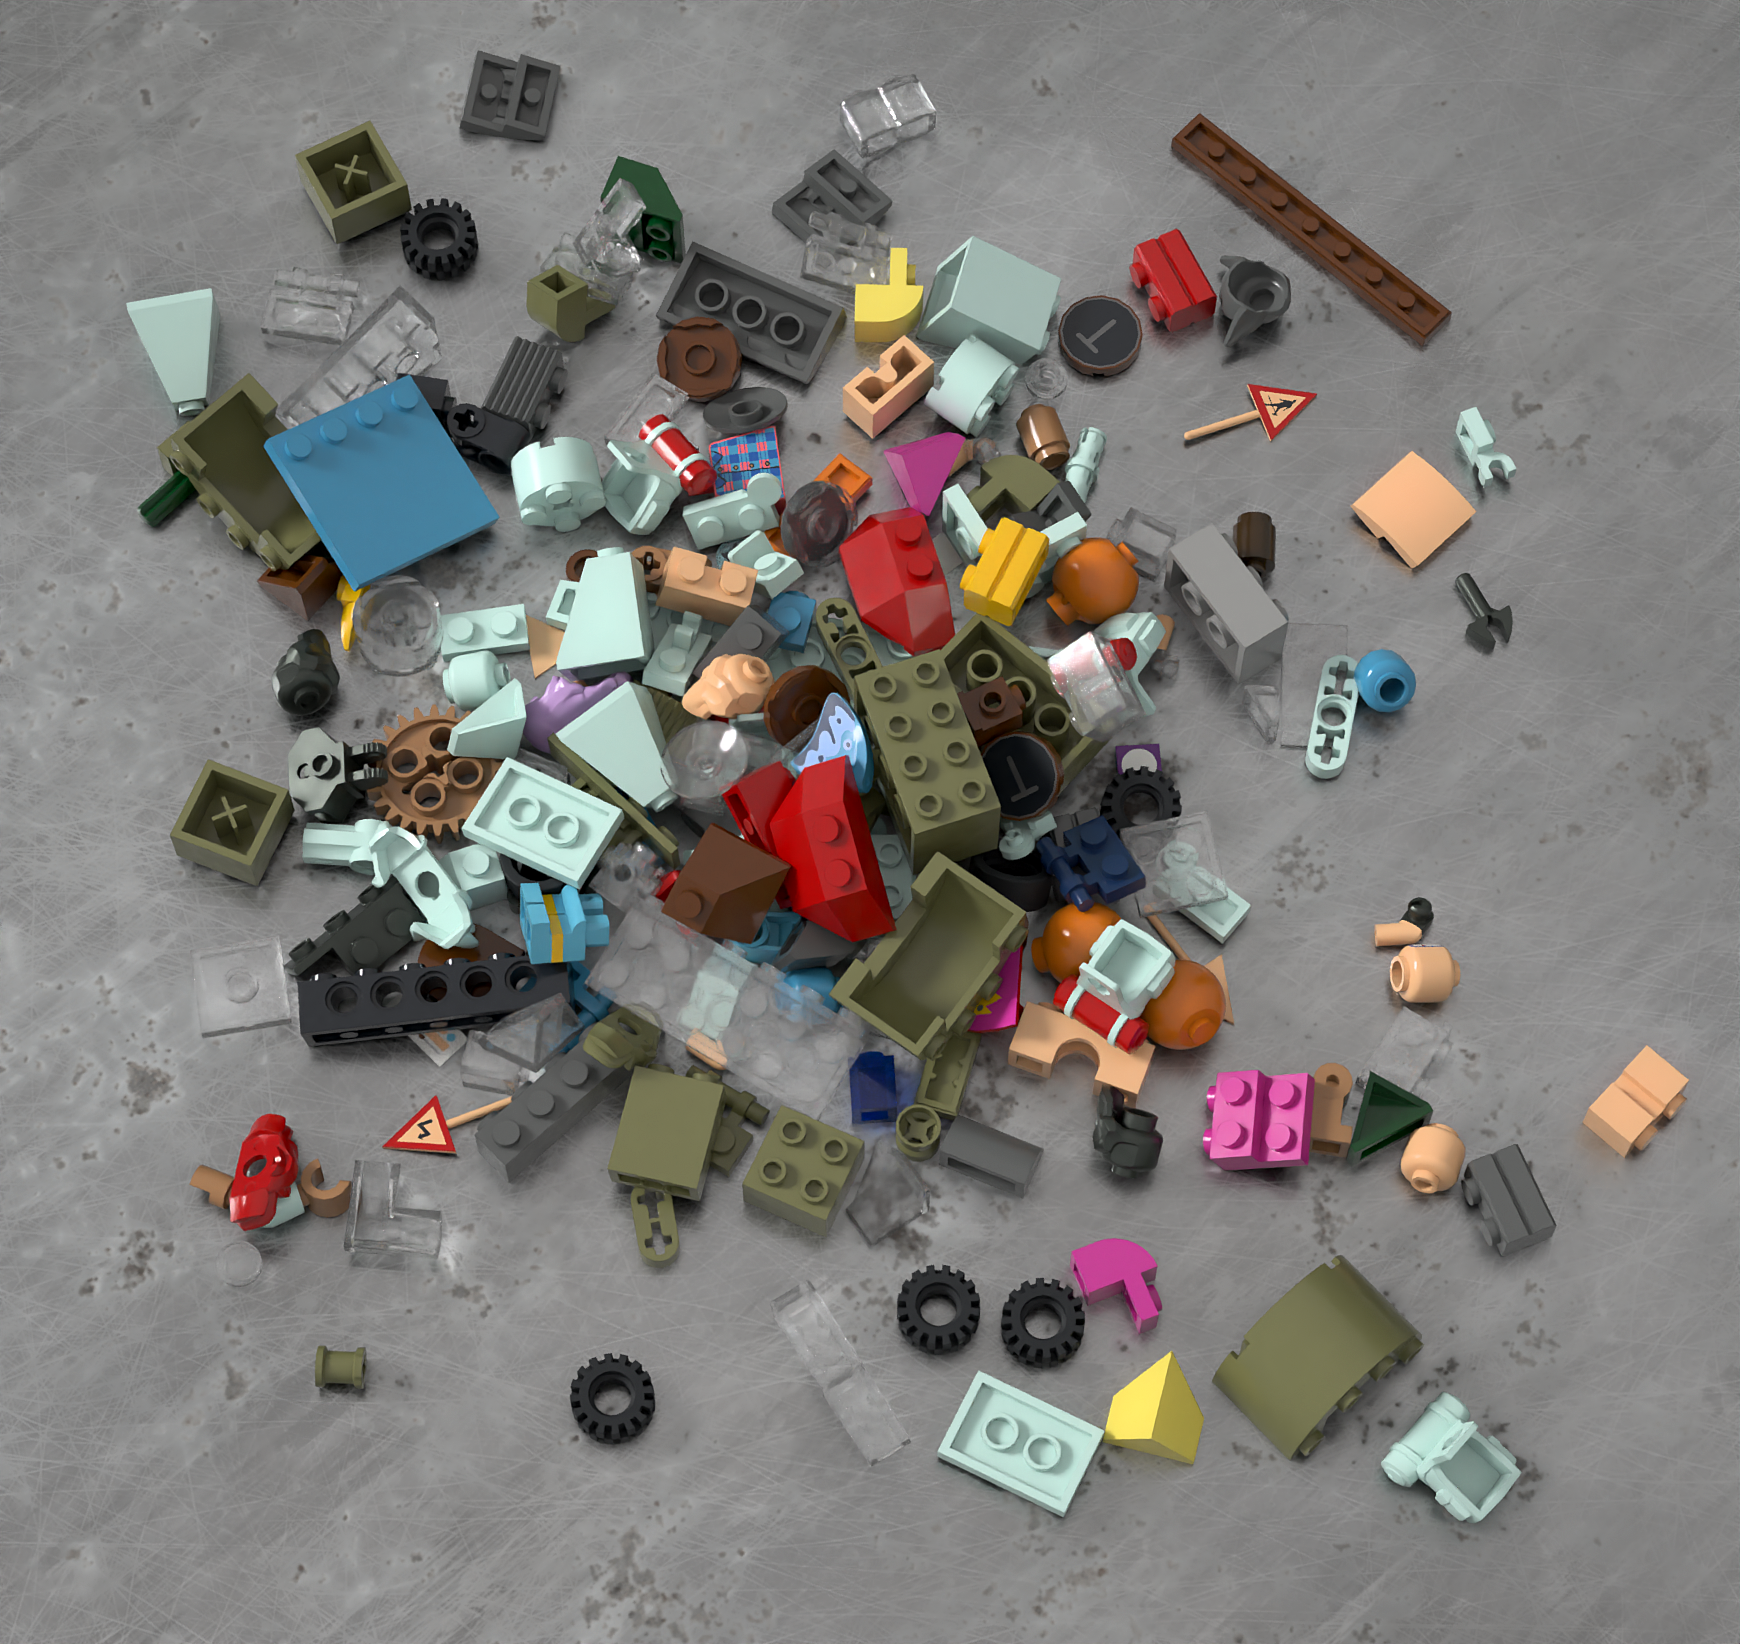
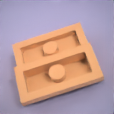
M1413 451L1403 457L1350 506L1377 539L1384 536L1411 569L1423 562L1477 512L1445 477Z

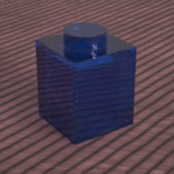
M867 1051L858 1054L856 1058H848L852 1124L896 1122L897 1095L894 1055L884 1056L882 1052Z

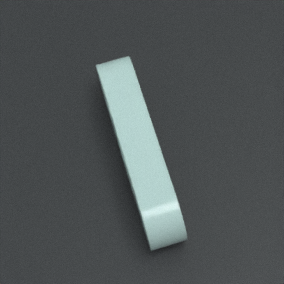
M1346 655L1333 656L1323 666L1305 757L1308 770L1313 775L1324 779L1337 776L1344 768L1359 691L1354 676L1358 663ZM1338 670L1345 671L1347 678L1344 683L1342 696L1333 694L1336 684L1335 675ZM1330 707L1338 708L1345 714L1346 721L1339 726L1328 725L1321 717L1322 711ZM1325 738L1334 739L1331 750V757L1333 758H1331L1329 764L1321 762L1320 754L1324 747Z

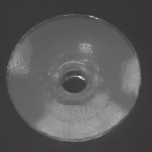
M719 721L694 723L680 730L669 740L661 756L660 770L666 785L675 794L693 800L713 798L731 789L732 785L741 779L748 765V747L741 733L729 724ZM713 765L709 769L704 770V768H706L707 766Z

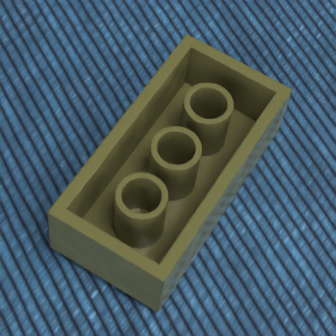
M976 613L940 650L957 693L961 691L964 693L969 692L1002 676L1008 687L1014 684L1018 686L1024 697L1026 709L1022 710V727L1015 731L1030 732L1046 739L1053 745L1061 757L1065 773L1060 793L1113 738L1115 716L999 623L990 619L989 616ZM996 702L987 707L996 708L999 706L998 702Z

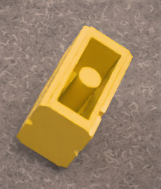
M1005 517L1001 518L995 530L988 528L983 535L978 549V553L983 554L977 566L968 565L960 582V589L964 590L963 605L966 609L983 616L987 615L990 619L1008 627L1012 626L1048 556L1050 538L1034 529H1026L1022 524Z

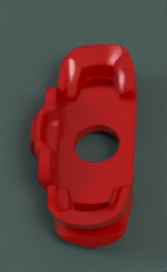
M265 1114L259 1117L252 1125L248 1136L242 1142L229 1201L230 1221L237 1223L243 1231L263 1227L272 1221L276 1213L277 1199L290 1196V1186L298 1175V1148L291 1141L294 1131L290 1126L286 1125V1118L281 1115ZM260 1159H267L266 1166L259 1174L247 1177V1171L254 1162Z

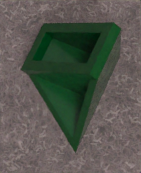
M1370 1071L1348 1151L1347 1162L1353 1167L1410 1136L1415 1129L1429 1124L1434 1110L1428 1102Z

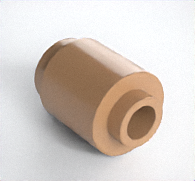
M1035 404L1023 410L1021 417L1016 422V427L1029 458L1039 463L1046 470L1055 469L1067 462L1070 458L1068 451L1070 443L1055 408L1044 406L1043 404Z

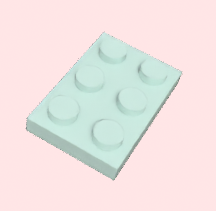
M507 757L462 826V831L465 837L580 890L624 820L623 810Z
M978 1370L937 1451V1457L1064 1517L1102 1441L1105 1431Z

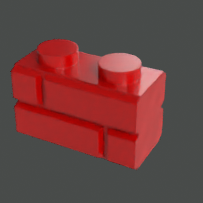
M1174 229L1160 235L1158 239H1150L1138 244L1134 248L1133 263L1129 266L1130 274L1138 288L1145 287L1150 296L1148 305L1157 322L1163 320L1169 332L1173 333L1189 326L1192 322L1197 323L1212 317L1216 309L1217 295L1180 230Z

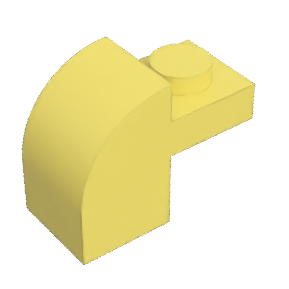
M891 248L890 285L856 284L855 342L894 341L900 339L903 335L906 336L918 324L923 312V286L915 285L916 265L907 264L908 248Z

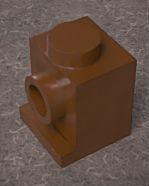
M1003 676L969 692L964 693L961 691L957 693L978 747L993 741L999 735L1013 732L1022 727V710L1026 709L1024 697L1016 684L1008 687ZM996 702H998L999 706L996 708L987 707Z

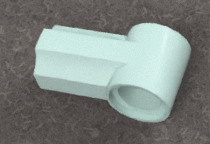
M363 819L355 822V826L307 822L302 841V858L304 863L349 866L355 872L375 875L368 843L375 835L379 824L384 821Z

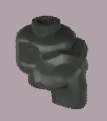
M319 629L307 630L298 635V641L292 644L287 650V654L280 658L271 677L272 690L279 705L291 715L303 716L320 710L329 701L330 696L336 692L340 676L331 658L330 644L323 631Z
M1102 1085L1097 1102V1118L1094 1123L1096 1127L1092 1136L1094 1149L1099 1151L1107 1162L1113 1164L1111 1171L1117 1175L1137 1178L1139 1172L1152 1171L1157 1166L1163 1144L1162 1134L1155 1129L1158 1117L1144 1110L1130 1107L1123 1108L1124 1095L1113 1086Z

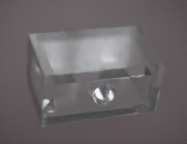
M1088 632L1047 659L1053 675L1050 677L1052 685L1057 693L1066 699L1072 711L1069 713V719L1080 735L1104 742L1146 715L1109 639Z

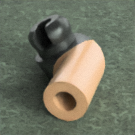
M1421 897L1414 898L1408 903V910L1398 923L1375 924L1374 936L1376 946L1409 945L1418 942L1433 922L1434 914L1430 901Z

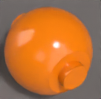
M1085 538L1080 540L1082 544L1073 548L1062 558H1058L1052 574L1054 593L1046 601L1067 626L1076 619L1088 624H1102L1108 618L1125 613L1130 608L1136 598L1139 587V574L1133 566L1139 561L1123 542L1115 546L1106 538Z
M1094 902L1092 908L1085 912H1080L1074 903L1060 908L1048 920L1043 936L1034 938L1032 941L1031 953L1035 967L1040 973L1050 971L1052 976L1060 983L1071 974L1079 977V967L1083 962L1088 964L1092 958L1089 951L1094 942H1097L1109 925L1115 926L1121 917L1108 906L1098 902Z
M1175 960V966L1173 967L1175 974L1157 999L1151 998L1148 1001L1140 1017L1149 1024L1148 1036L1157 1044L1169 1049L1187 1050L1208 1042L1217 1033L1225 1016L1226 999L1221 983L1208 968L1190 960Z

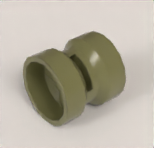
M914 1104L906 1107L899 1113L896 1120V1146L899 1153L904 1158L913 1162H923L932 1158L940 1146L941 1121L938 1114L931 1107L923 1104Z

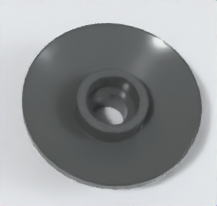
M750 387L738 389L723 394L711 401L703 411V419L706 426L714 431L741 435L762 429L779 420L787 411V398L782 392L772 388Z

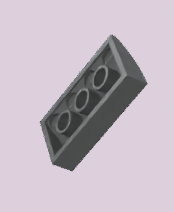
M693 241L656 314L658 319L674 326L682 320L697 316L713 318L732 332L739 342L742 356L807 385L821 366L847 319L843 307Z

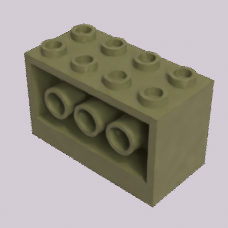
M940 649L854 676V710L861 719L868 734L873 752V760L880 770L877 782L885 798L887 809L912 875L921 873L937 851L951 861L956 862L997 849L1001 805Z

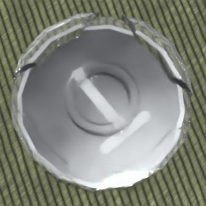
M812 481L799 488L789 499L781 520L780 533L784 548L788 554L804 565L818 568L828 567L841 559L839 546L852 534L853 525H858V512L855 500L846 489L828 481Z

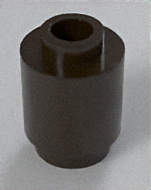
M1246 512L1239 515L1237 523L1233 526L1232 538L1238 550V557L1246 567L1252 566L1260 578H1263L1267 573L1275 569L1276 527L1272 524V518L1262 512Z

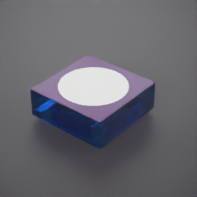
M1159 744L1115 746L1117 774L1121 775L1125 773L1126 769L1131 767L1134 770H1140L1141 766L1149 767L1148 771L1155 772L1156 769L1162 771Z

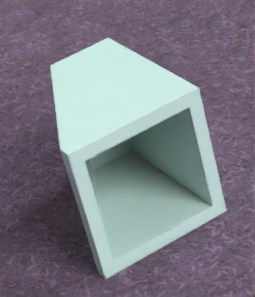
M972 236L938 265L916 337L923 341L957 349L965 339L969 340L970 335L973 334L1013 362L1022 365L1033 355L1041 354L1048 343L1050 332L1046 329L1049 319L1053 317L1060 304L1061 297L1057 295L1061 278Z
M622 547L602 549L597 551L598 557L586 559L556 660L557 670L572 682L609 676L616 672L625 671L630 673L642 671L655 652L643 565L630 552L624 553Z

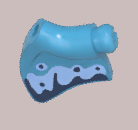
M831 693L826 699L813 737L808 745L790 763L800 775L804 767L849 755L858 791L868 793L872 787L874 775L873 752L868 734L861 719L848 701L838 693Z

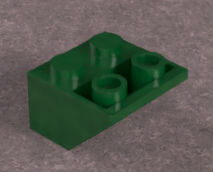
M618 156L600 197L605 240L623 250L632 248L648 253L654 259L662 262L674 261L682 264L686 255L683 214L659 169Z

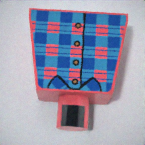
M775 426L716 441L708 446L710 464L717 471V479L702 494L714 493V497L741 489L747 491L748 482L754 475L769 473L776 476L782 486L781 497L774 504L779 516L786 510V498Z

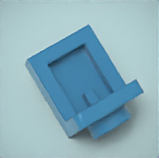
M798 591L780 592L771 599L768 614L790 632L778 648L804 653L813 618L816 616L817 606L815 599H810L806 594Z

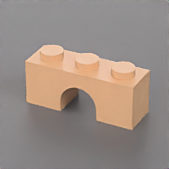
M1027 1001L1009 1047L1008 1065L1050 1079L1056 1063L1062 1057L1074 1053L1085 1055L1095 1063L1098 1070L1094 1079L1093 1095H1100L1102 1085L1113 1086L1124 1095L1125 1106L1136 1108L1153 1062L1155 1045L1149 1044V1041L1146 1039L1141 1047L1129 1055L1120 1048H1114L1108 1044L1107 1040L1077 1020L1063 1014V1011L1057 1006L1047 1002H1039L1037 1005Z

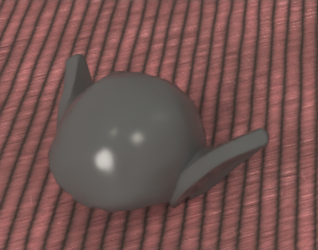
M1224 255L1220 258V262L1229 269L1222 278L1219 298L1224 315L1232 320L1223 342L1225 347H1231L1240 339L1255 331L1259 326L1279 318L1288 310L1291 303V285L1289 278L1284 273L1266 265L1260 260L1251 261L1241 256Z

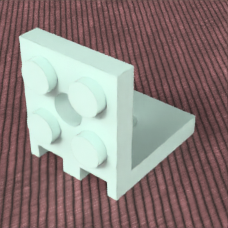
M956 484L943 491L942 531L966 568L969 564L977 566L983 555L978 553L979 545L988 528L959 484ZM1079 512L1040 531L1050 538L1049 552L1026 598L1034 596L1044 587V584L1050 582L1058 558H1062L1073 548L1082 544L1080 540L1086 538L1087 524Z

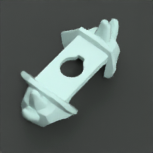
M388 821L381 822L375 835L368 843L376 875L371 884L377 888L382 887L387 883L391 873L419 907L429 924L413 922L410 926V932L414 941L427 938L444 949H449L452 946L467 949L478 947L479 941L472 935L475 932V925L470 913L473 902L466 891L456 886L426 846L428 840L425 836H415L399 826L391 827ZM429 871L437 876L439 880L438 892L441 894L437 899L427 897L420 892L418 879L423 872Z

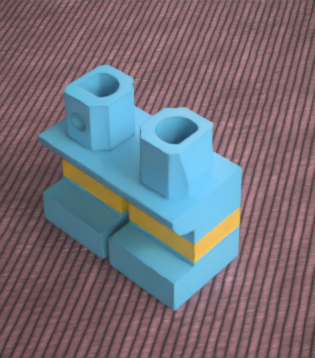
M539 883L520 884V925L531 964L585 960V947L609 946V920L607 915H603V900L600 893L578 894L577 888L567 884L563 887L561 894L542 895Z

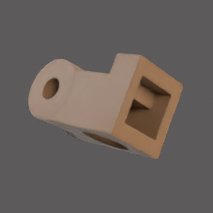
M1326 1063L1316 1070L1313 1077L1315 1079L1309 1152L1347 1158L1353 1126L1340 1124L1342 1109L1347 1105L1352 1089V1076L1343 1065Z

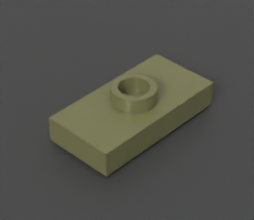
M967 1031L960 1037L955 1033L947 1041L944 1049L935 1060L931 1061L927 1058L913 1105L923 1104L931 1107L939 1117L955 1120L961 1109L982 1034Z

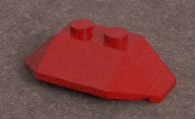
M912 507L869 515L839 546L841 561L861 621L887 639L904 646V650L914 657L938 649L941 650L955 636L947 582L924 515Z
M849 755L804 767L769 824L778 858L792 865L785 878V883L793 912L851 942H857L897 930Z

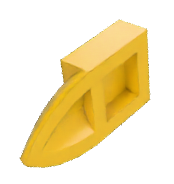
M342 575L337 589V601H341L343 606L341 617L342 643L344 650L349 652L358 635L373 583L354 592L345 576Z

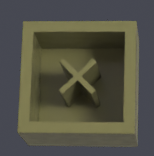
M370 120L295 154L300 181L336 244H340L412 210L408 185Z
M208 759L170 833L177 856L258 886L295 811L288 789Z
M781 1105L742 1183L743 1200L827 1237L865 1159V1141Z

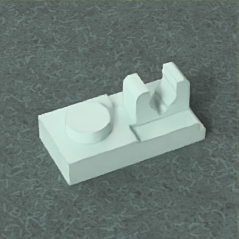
M685 611L682 625L671 623L644 669L642 684L682 697L685 695L695 677L692 672L706 657L713 642L711 635L700 632L703 616Z

